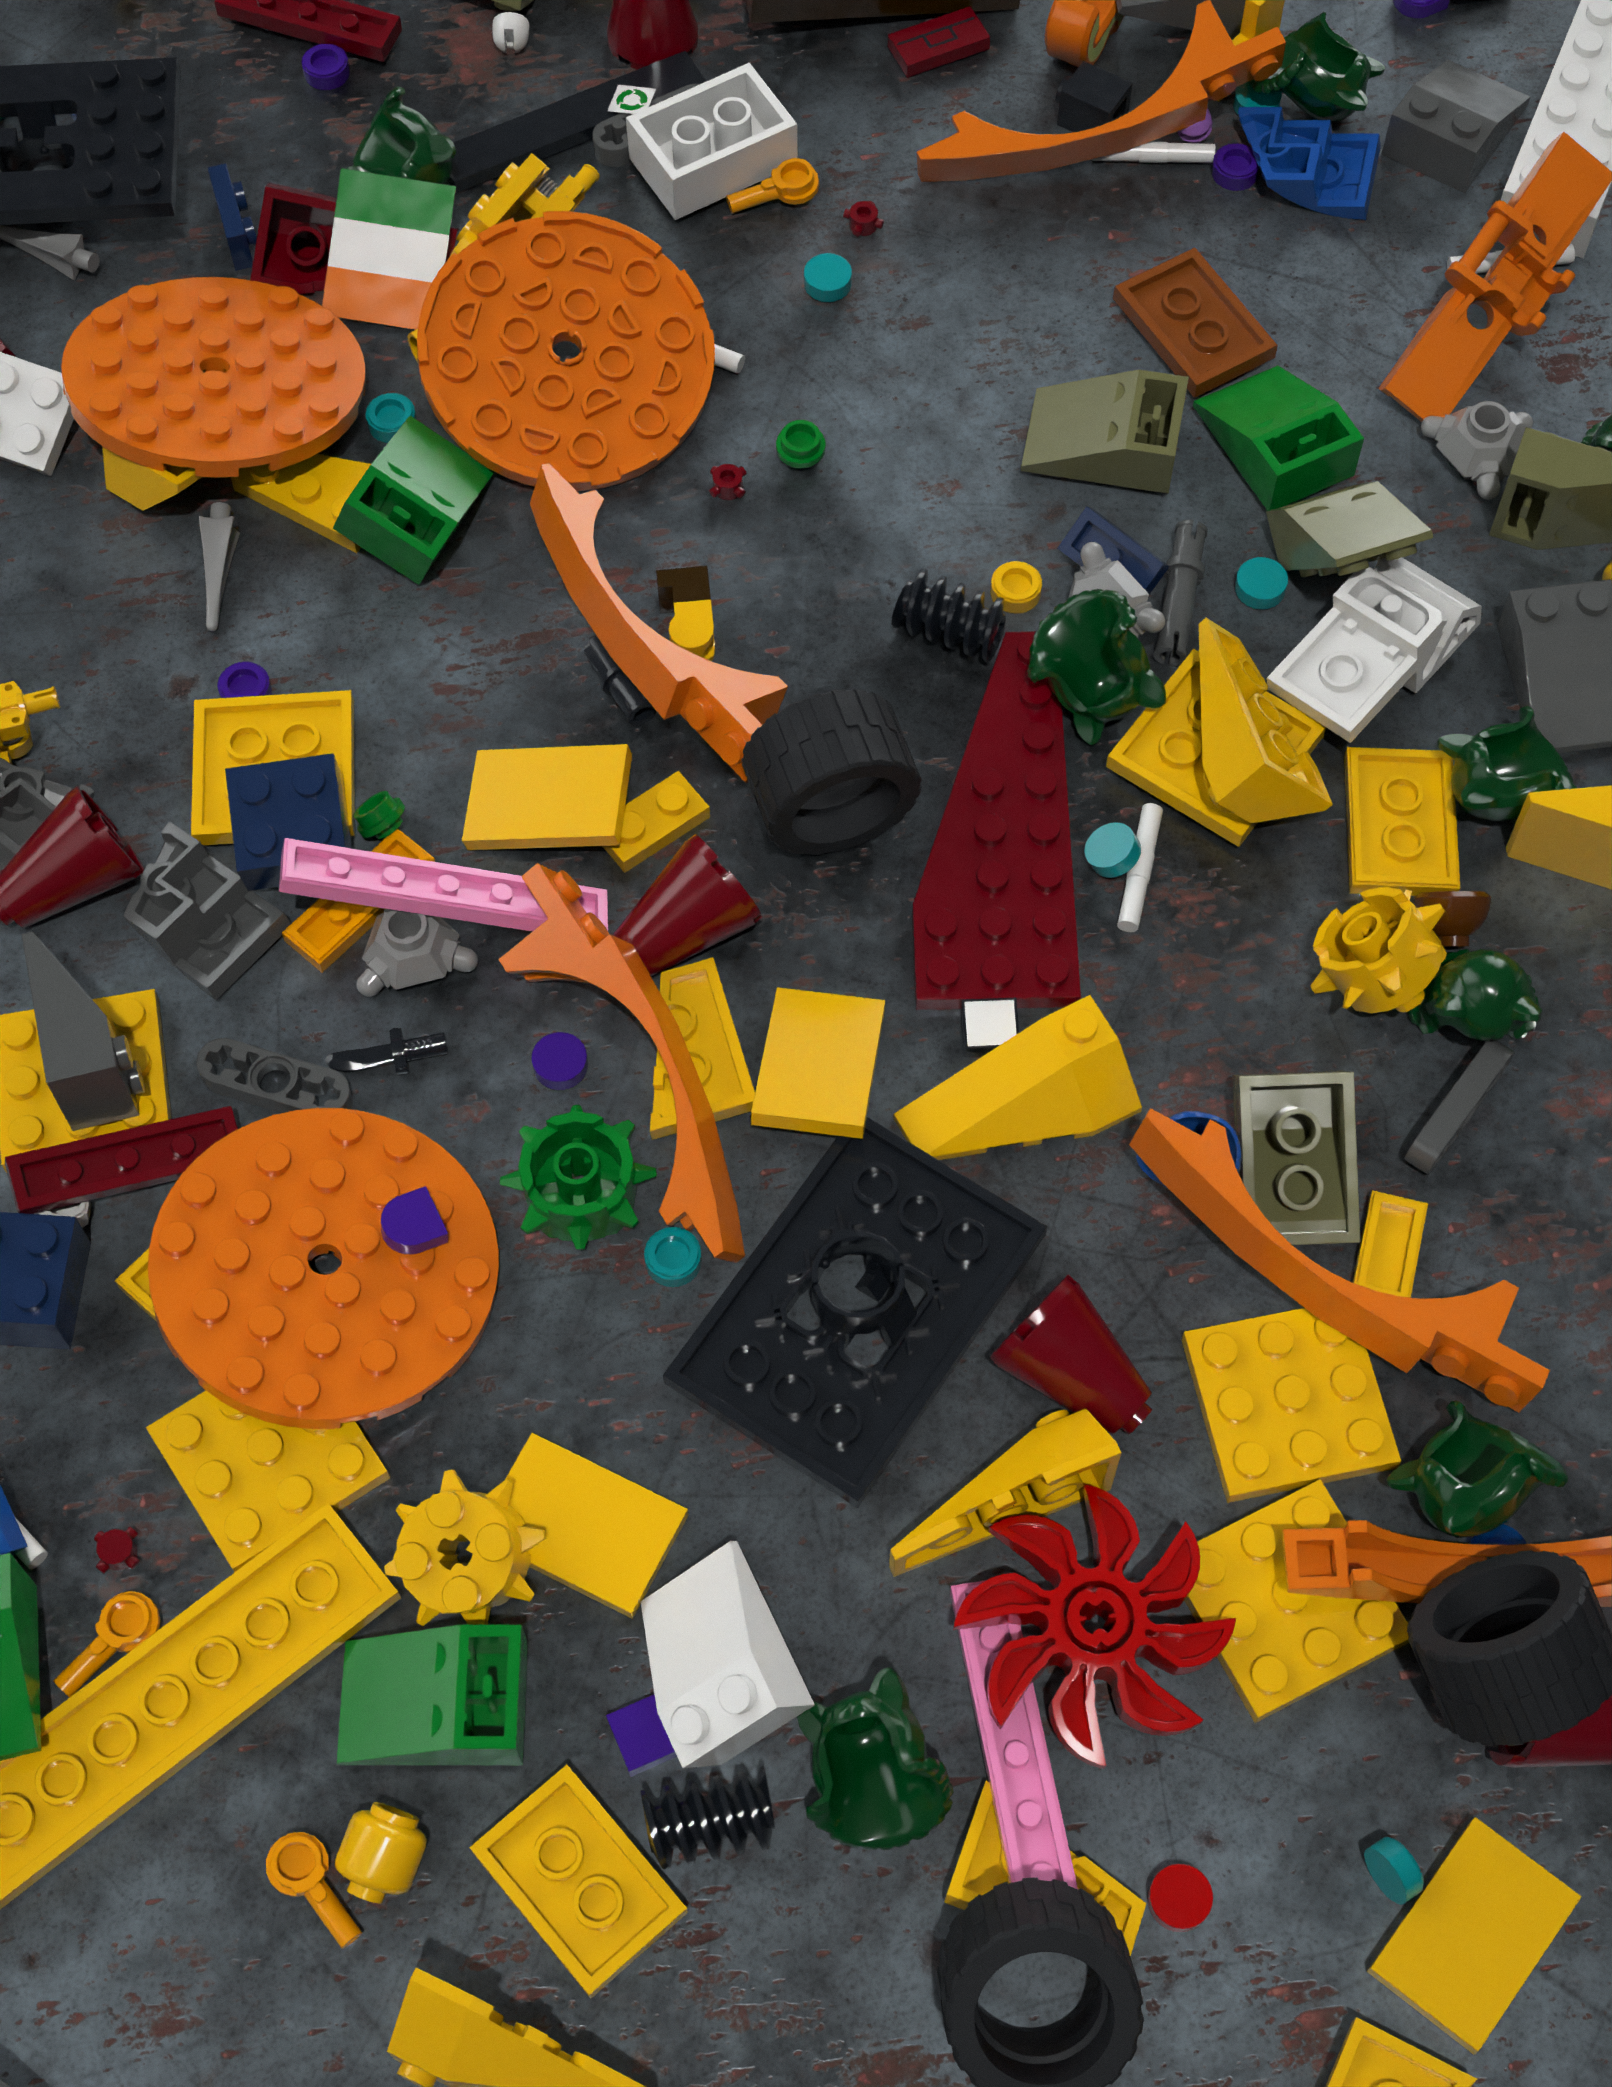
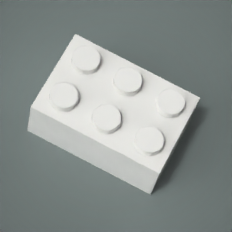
M750 63L626 117L629 159L675 220L725 198L726 195L741 191L771 177L772 169L777 168L783 161L798 158L797 123Z

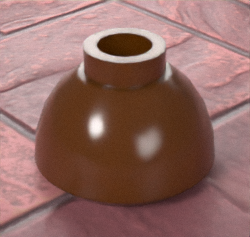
M1486 891L1420 892L1414 897V905L1416 908L1441 904L1445 913L1432 930L1444 947L1469 946V936L1473 935L1486 920L1491 906V896Z

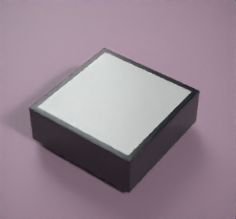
M1016 997L962 999L961 1018L964 1057H982L1019 1033Z

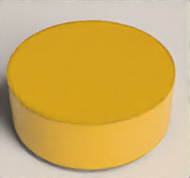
M1012 561L999 566L994 571L991 579L990 594L993 602L998 597L1004 598L1003 611L1019 614L1033 609L1038 604L1041 597L1042 578L1037 569L1025 562Z

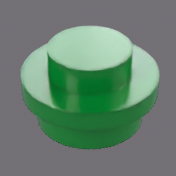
M795 420L788 423L779 433L776 440L778 457L783 463L794 468L811 467L817 464L825 454L826 443L823 434L814 423L807 420Z
M382 791L371 796L357 808L353 815L359 823L357 831L363 838L375 836L377 839H382L389 836L402 824L403 820L400 816L405 810V805L400 798H392L388 791Z

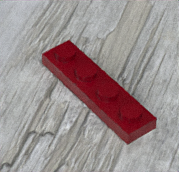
M344 0L214 1L218 16L318 44H333L346 52L382 62L385 61L402 32L400 16Z
M227 1106L6 1156L5 1167L17 1212L33 1214L178 1180L181 1174L198 1156L214 1143L238 1129L232 1107Z

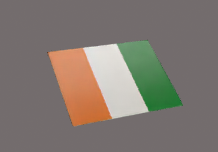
M341 168L322 306L330 310L338 318L414 330L418 329L419 317L428 289L438 271L446 263L456 186Z

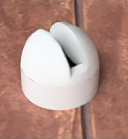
M505 12L495 16L492 25V36L496 47L503 53H507V48H514L515 53L523 50L529 39L528 19L514 12Z

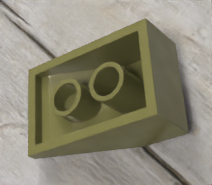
M1342 1070L1232 1075L1234 1130L1240 1142L1242 1157L1239 1176L1259 1210L1292 1245L1360 1243L1354 1072Z

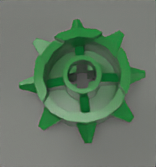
M573 1105L569 1113L552 1116L546 1120L547 1126L541 1130L525 1125L519 1130V1134L524 1142L518 1166L519 1170L501 1176L500 1185L524 1191L528 1210L522 1222L521 1230L527 1235L541 1230L549 1238L572 1241L577 1250H583L588 1241L617 1234L624 1226L633 1229L639 1223L633 1211L637 1184L656 1177L657 1169L633 1161L629 1140L634 1131L635 1124L629 1119L610 1126L604 1123L603 1117L593 1113H585L581 1105ZM575 1176H584L583 1178L575 1179Z

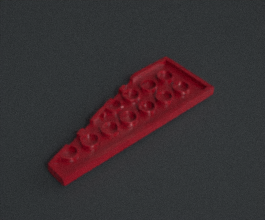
M1036 631L1005 632L913 902L916 1010L961 1009L962 999L1016 997L1017 1008H1064L1081 999L1062 704L1052 693L1047 679L1038 680L1034 684L1028 677L1027 669L1030 660V646L1033 643L1032 640Z

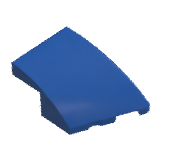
M1239 107V121L1267 187L1282 197L1319 213L1347 219H1367L1381 149L1379 133H1332L1331 120H1284L1282 107Z

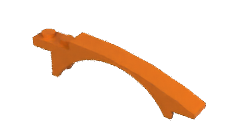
M1204 1L1196 6L1194 27L1189 43L1173 73L1150 98L1131 112L1109 123L1079 132L1031 134L998 127L964 110L952 116V122L957 133L917 151L918 176L921 182L966 181L1046 171L1130 150L1205 120L1209 99L1214 101L1223 99L1230 95L1236 87L1253 79L1255 81H1262L1272 76L1279 67H1282L1286 41L1279 28L1275 27L1235 46L1211 1Z
M550 463L541 465L530 500V506L540 535L569 595L610 657L660 716L665 720L680 714L741 779L747 783L748 779L742 766L744 747L751 740V735L755 730L761 727L773 714L778 713L788 686L778 676L755 674L730 668L695 655L658 634L639 619L614 592L606 580L595 553L593 539L594 523L603 505L604 498L596 490L579 494Z
M537 863L521 877L548 919L498 960L507 973L520 974L529 982L564 980L595 985L620 1001L637 1017L650 1034L661 1054L671 1082L677 1117L674 1165L659 1213L669 1226H673L680 1220L683 1227L688 1231L695 1227L714 1258L737 1263L745 1257L737 1203L714 1114L680 1028L635 947L609 934L603 923L593 913H586L578 901L582 896V891L568 873L564 870L557 873Z
M1151 1108L1149 1109L1129 1144L1158 1179L1236 1255L1318 1319L1405 1373H1408L1422 1359L1431 1364L1440 1374L1456 1378L1485 1394L1493 1403L1509 1407L1518 1413L1543 1389L1550 1370L1498 1342L1519 1287L1506 1280H1502L1483 1290L1466 1295L1420 1299L1382 1293L1352 1283L1309 1259L1288 1242L1263 1215L1249 1195L1237 1172L1224 1126L1210 1119L1202 1135H1199Z
M1367 1520L1347 1521L1345 1528L1283 1529L1282 1531L1288 1593L1420 1604L1423 1597L1432 1588L1438 1586L1453 1573L1465 1569L1466 1566L1501 1554L1518 1553V1551L1531 1550L1534 1552L1558 1553L1559 1556L1564 1555L1574 1559L1577 1565H1581L1587 1572L1600 1606L1612 1607V1536L1541 1544H1463L1410 1537L1380 1528Z

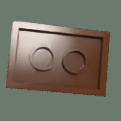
M1195 247L1116 285L1114 288L1113 300L1173 373L1189 377L1187 390L1194 398L1274 359L1278 347L1276 342Z

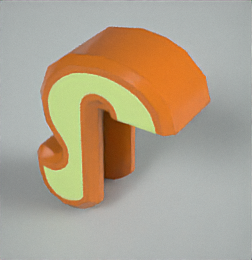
M1054 0L1045 29V45L1048 55L1077 67L1083 61L1093 65L1101 55L1108 37L1117 32L1125 16L1118 14L1116 0Z

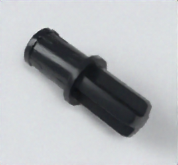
M596 635L590 637L589 643L584 647V654L601 678L600 685L602 691L606 695L613 696L631 726L647 723L655 716L657 711L610 657Z

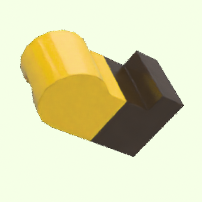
M698 566L656 570L660 614L674 612V617L669 623V641L695 655L712 661L715 655L708 567Z

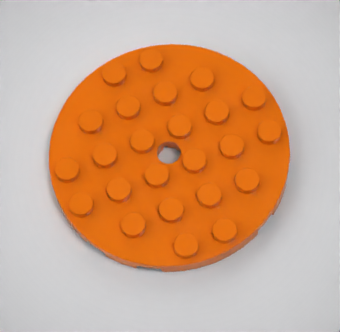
M571 211L543 212V217L518 222L511 218L495 224L478 233L477 240L464 248L458 255L454 253L450 256L431 283L422 305L417 333L418 368L426 398L436 418L458 446L473 459L508 479L535 487L541 465L550 463L576 491H586L621 484L644 474L668 458L685 441L700 418L709 395L715 360L713 329H710V324L703 307L704 300L685 269L680 271L662 253V247L658 243L625 224L605 217ZM568 341L574 343L579 348L580 353L576 357L565 359V362L560 361L561 358L553 351V347L559 342Z
M193 277L169 280L151 285L134 286L127 293L95 308L77 326L67 341L61 364L63 391L71 405V414L79 426L93 440L124 459L164 472L167 464L195 468L196 477H239V468L267 464L270 471H275L311 458L336 442L351 427L358 416V406L362 397L365 396L364 356L356 338L339 318L320 304L298 294L293 288L238 278Z
M311 1108L272 1115L241 1127L210 1146L191 1163L169 1191L153 1227L148 1255L149 1289L155 1318L162 1336L175 1359L177 1357L180 1359L184 1366L198 1379L199 1385L204 1390L230 1407L266 1422L306 1429L341 1428V1423L359 1421L375 1416L377 1421L422 1401V1395L438 1385L447 1376L451 1378L469 1358L488 1324L495 1302L499 1271L498 1243L490 1210L481 1191L462 1165L441 1145L404 1123L365 1111L343 1108ZM426 1186L448 1232V1243L418 1254L396 1252L383 1240L381 1234L382 1211L393 1198ZM329 1251L334 1252V1256L341 1262L338 1270L327 1275L314 1272L308 1265V1261H311L320 1254H328Z

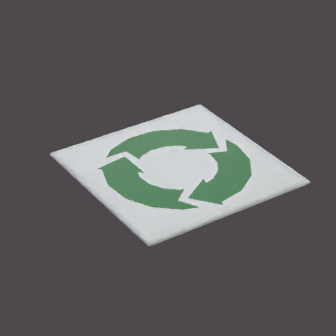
M618 85L608 111L634 114L650 106L656 89Z

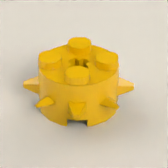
M1384 886L1359 893L1364 901L1352 906L1343 914L1337 908L1334 909L1318 928L1313 943V950L1319 956L1322 970L1310 985L1312 991L1317 994L1339 990L1344 996L1342 1008L1348 1009L1352 1006L1355 1011L1371 1014L1390 1011L1394 1008L1399 1012H1408L1423 1001L1425 997L1424 989L1427 988L1438 973L1440 965L1447 955L1440 939L1432 930L1445 913L1442 905L1435 904L1416 908L1410 901L1412 891L1406 890L1403 892L1397 888Z
M454 1469L447 1470L443 1474L440 1493L433 1494L430 1498L422 1501L417 1507L401 1503L398 1505L396 1512L404 1524L397 1539V1550L393 1560L384 1566L385 1575L401 1577L405 1588L420 1602L416 1619L418 1624L424 1626L441 1612L443 1614L461 1613L468 1625H488L491 1608L506 1603L510 1598L528 1602L533 1599L535 1594L525 1581L531 1564V1554H528V1551L545 1540L546 1536L543 1529L523 1527L525 1524L522 1517L509 1505L513 1488L511 1481L505 1479L488 1494L471 1492L467 1490ZM470 1541L469 1546L465 1550L472 1553V1558L469 1563H459L457 1560L458 1554H456L459 1542Z

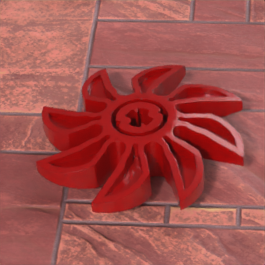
M1084 1485L1083 1493L1094 1546V1568H1085L1078 1563L1077 1551L1071 1532L1061 1524L1036 1515H1018L1002 1519L991 1525L988 1532L1033 1565L1044 1579L1054 1586V1589L1050 1591L1044 1590L1038 1584L1017 1573H1006L992 1577L980 1583L963 1600L957 1612L953 1630L1000 1624H1034L1038 1626L1042 1631V1635H1031L1007 1642L998 1653L992 1665L987 1683V1699L991 1715L999 1729H1001L1030 1684L1038 1679L1048 1666H1058L1064 1670L1066 1677L1048 1707L1053 1731L1060 1743L1077 1759L1088 1765L1105 1769L1106 1761L1095 1708L1094 1680H1104L1111 1686V1695L1118 1717L1128 1726L1140 1732L1158 1736L1177 1735L1190 1731L1199 1726L1204 1719L1156 1684L1149 1674L1136 1664L1135 1658H1145L1152 1665L1173 1676L1198 1671L1215 1660L1226 1647L1233 1634L1236 1618L1184 1625L1170 1623L1155 1624L1151 1622L1147 1613H1158L1179 1607L1191 1592L1200 1570V1551L1195 1534L1185 1521L1158 1564L1145 1575L1141 1582H1131L1124 1577L1123 1571L1140 1542L1135 1520L1123 1503L1112 1494L1091 1485ZM1097 1614L1106 1622L1102 1629L1098 1628L1091 1634L1083 1626L1086 1619L1091 1620Z

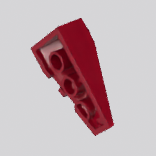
M269 182L264 190L250 281L290 287L298 294L324 291L337 198ZM450 227L446 261L450 258L455 247L458 228Z

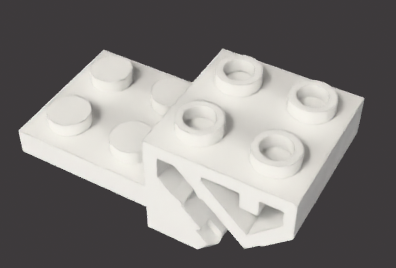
M1386 558L1379 559L1374 569L1369 567L1354 572L1333 594V608L1267 677L1268 690L1351 743L1403 686L1414 693H1417L1480 625L1482 606L1404 558L1386 561Z

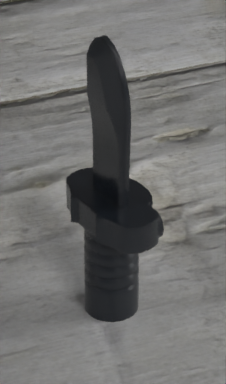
M393 1028L389 1030L390 1044L331 1053L326 1056L325 1062L331 1069L344 1072L357 1071L394 1062L396 1074L401 1075L409 1073L407 1061L448 1054L444 1032L403 1040L401 1028Z

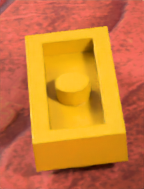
M677 771L625 805L620 845L602 847L623 872L626 873L709 819L710 806L685 777Z

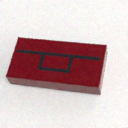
M971 6L888 34L887 47L908 78L990 49V35Z

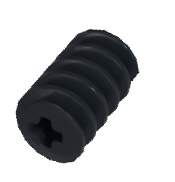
M923 568L914 580H909L899 594L892 614V627L900 628L906 622L907 631L912 635H919L925 629L926 638L930 642H937L944 635V642L947 648L956 649L963 642V649L966 655L970 657L975 656L982 649L984 661L986 663L990 662L995 656L1005 629L1006 615L1003 614L1004 598L998 597L990 608L984 607L985 591L979 590L971 601L965 600L966 584L960 583L952 594L946 593L947 577L940 576L934 586L929 587L927 586L928 570Z
M764 1766L760 1767L758 1782L755 1787H752L743 1771H737L733 1789L730 1792L727 1791L718 1775L711 1776L708 1796L704 1797L694 1780L687 1781L683 1801L677 1800L669 1785L662 1786L658 1806H653L646 1792L641 1790L651 1853H654L663 1869L671 1867L674 1848H679L688 1865L694 1864L700 1843L705 1845L713 1860L720 1859L723 1839L725 1838L729 1839L738 1855L744 1854L747 1837L751 1833H753L763 1850L769 1849L772 1830L775 1829Z

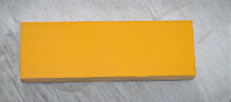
M396 829L370 851L435 862L433 856L399 829ZM319 898L282 932L284 941L323 973L374 926L376 917L384 913L385 908Z

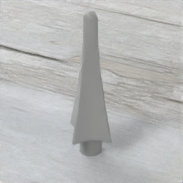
M0 225L1 240L37 257L74 281L80 269L95 272L99 266L100 259L98 254L84 250L82 234L50 233Z
M222 502L211 504L210 518L199 516L206 581V627L211 632L216 631L218 628L224 588L240 532L233 527L234 516H230L231 507Z

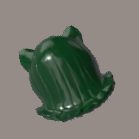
M1322 12L1309 22L1303 24L1297 31H1293L1284 37L1286 46L1282 67H1279L1272 76L1265 80L1255 81L1253 79L1249 81V85L1255 92L1259 94L1263 92L1265 95L1270 94L1271 90H1280L1305 113L1318 120L1342 121L1355 111H1364L1366 109L1368 98L1365 94L1368 80L1382 75L1385 71V66L1374 58L1366 57L1363 52L1357 51L1343 37L1334 33L1325 20L1326 12Z
M398 86L393 88L387 94L373 117L370 128L367 129L364 139H362L356 151L353 166L346 169L447 185L453 170L452 159L457 152L454 143L449 137L442 135L434 123L425 116L404 105L402 99L406 93L404 88Z
M1102 589L1082 591L1080 594L1067 598L1065 603L1055 606L1053 613H1049L1045 619L1039 622L1038 629L1034 633L1027 669L1028 677L1034 684L1038 680H1048L1054 696L1067 710L1072 712L1078 734L1090 745L1099 741L1104 731L1105 723L1127 716L1138 705L1147 708H1160L1166 703V690L1163 682L1151 670L1144 646L1129 629L1137 623L1135 610L1128 604L1127 598L1124 595L1107 589L1105 591Z
M1524 706L1519 708V722L1493 725L1475 736L1455 733L1438 738V747L1455 761L1451 774L1452 791L1466 813L1492 821H1513L1518 819L1528 793L1577 788L1560 754L1541 734L1540 730L1537 729L1534 720V710L1531 707Z
M1462 949L1458 952L1447 953L1438 973L1427 988L1424 989L1425 997L1423 1001L1408 1011V1016L1412 1023L1419 1025L1422 1034L1434 1033L1445 1025H1450L1470 1038L1496 1041L1508 1034L1515 1039L1526 1037L1527 1033L1533 1031L1537 1022L1541 1020L1542 1008L1539 1006L1538 998L1534 994L1535 989L1531 986L1532 979L1530 975H1527L1515 960L1498 951L1480 949L1470 952L1468 949Z
M1455 1400L1451 1401L1446 1407L1454 1421L1428 1441L1419 1459L1399 1466L1386 1479L1387 1484L1392 1489L1416 1493L1421 1510L1434 1527L1456 1538H1465L1493 1531L1508 1522L1538 1487L1543 1484L1564 1487L1568 1482V1474L1558 1461L1548 1453L1541 1451L1535 1444L1528 1443L1527 1439L1513 1431L1473 1417L1466 1411L1462 1402Z
M891 1667L881 1669L875 1675L869 1691L853 1693L828 1707L813 1701L815 1704L813 1707L797 1716L801 1731L813 1746L812 1779L820 1796L819 1800L807 1806L806 1816L807 1819L815 1824L816 1828L829 1832L832 1840L839 1841L841 1845L856 1849L862 1847L865 1850H891L894 1847L900 1848L909 1845L912 1839L920 1840L927 1837L929 1831L938 1827L945 1820V1815L951 1810L953 1802L950 1799L954 1793L952 1784L943 1762H939L938 1759L931 1757L927 1758L925 1736L919 1721L909 1709L907 1688L901 1677Z

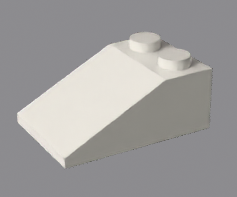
M729 1541L641 1601L657 1713L682 1768L722 1765L815 1705L737 1541Z

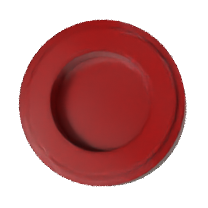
M1174 1864L1162 1869L1153 1879L1148 1891V1906L1153 1918L1162 1927L1173 1932H1188L1199 1927L1209 1915L1213 1904V1892L1207 1878L1198 1869L1186 1864Z

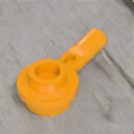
M787 159L777 168L772 169V177L764 179L761 184L726 195L729 210L733 214L775 199H779L787 204H803L811 200L818 192L820 186L818 173L804 159Z
M133 1591L117 1594L110 1599L101 1610L99 1621L95 1624L98 1636L53 1682L68 1697H71L117 1651L129 1653L157 1632L161 1621L159 1610L153 1600L142 1593Z
M305 1832L289 1833L279 1838L270 1848L266 1858V1874L271 1885L281 1894L290 1897L304 1896L341 1949L346 1948L357 1940L363 1932L325 1881L329 1870V1856L323 1843L314 1835Z

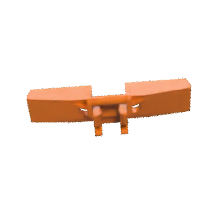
M1561 133L1552 141L1508 204L1501 200L1493 203L1487 212L1489 219L1459 262L1451 263L1445 272L1447 281L1454 287L1445 292L1378 389L1386 396L1393 398L1421 422L1428 416L1445 417L1446 414L1450 415L1508 332L1518 336L1536 334L1546 320V315L1539 312L1551 294L1565 292L1574 280L1575 273L1571 270L1566 269L1563 273H1558L1552 269L1612 181V171L1567 133ZM1534 232L1538 236L1539 241L1536 239ZM1499 241L1505 248L1485 277L1482 278L1475 272L1494 244ZM1471 304L1479 305L1485 310L1487 325L1484 329H1477L1469 323L1467 309Z

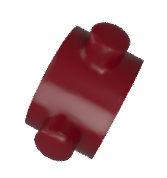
M860 201L853 204L850 209L846 208L844 210L843 218L849 219L850 230L857 237L871 235L877 228L882 229L884 225V220L878 218V209L872 201Z
M723 464L711 468L710 474L713 475V487L709 490V493L713 498L733 500L737 497L740 499L745 495L743 476L747 472L742 466L738 468L733 464Z
M130 1526L126 1531L120 1529L109 1530L105 1533L99 1531L95 1535L94 1541L97 1542L96 1551L101 1560L95 1567L103 1574L108 1569L114 1571H121L128 1567L135 1569L140 1562L137 1558V1547L133 1541L138 1532Z

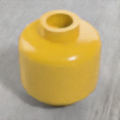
M373 1802L371 1810H361L353 1814L335 1859L336 1870L344 1878L350 1880L347 1888L348 1893L363 1900L381 1904L385 1894L399 1895L409 1891L427 1844L426 1835L417 1828L419 1822L417 1816L402 1809L378 1802Z

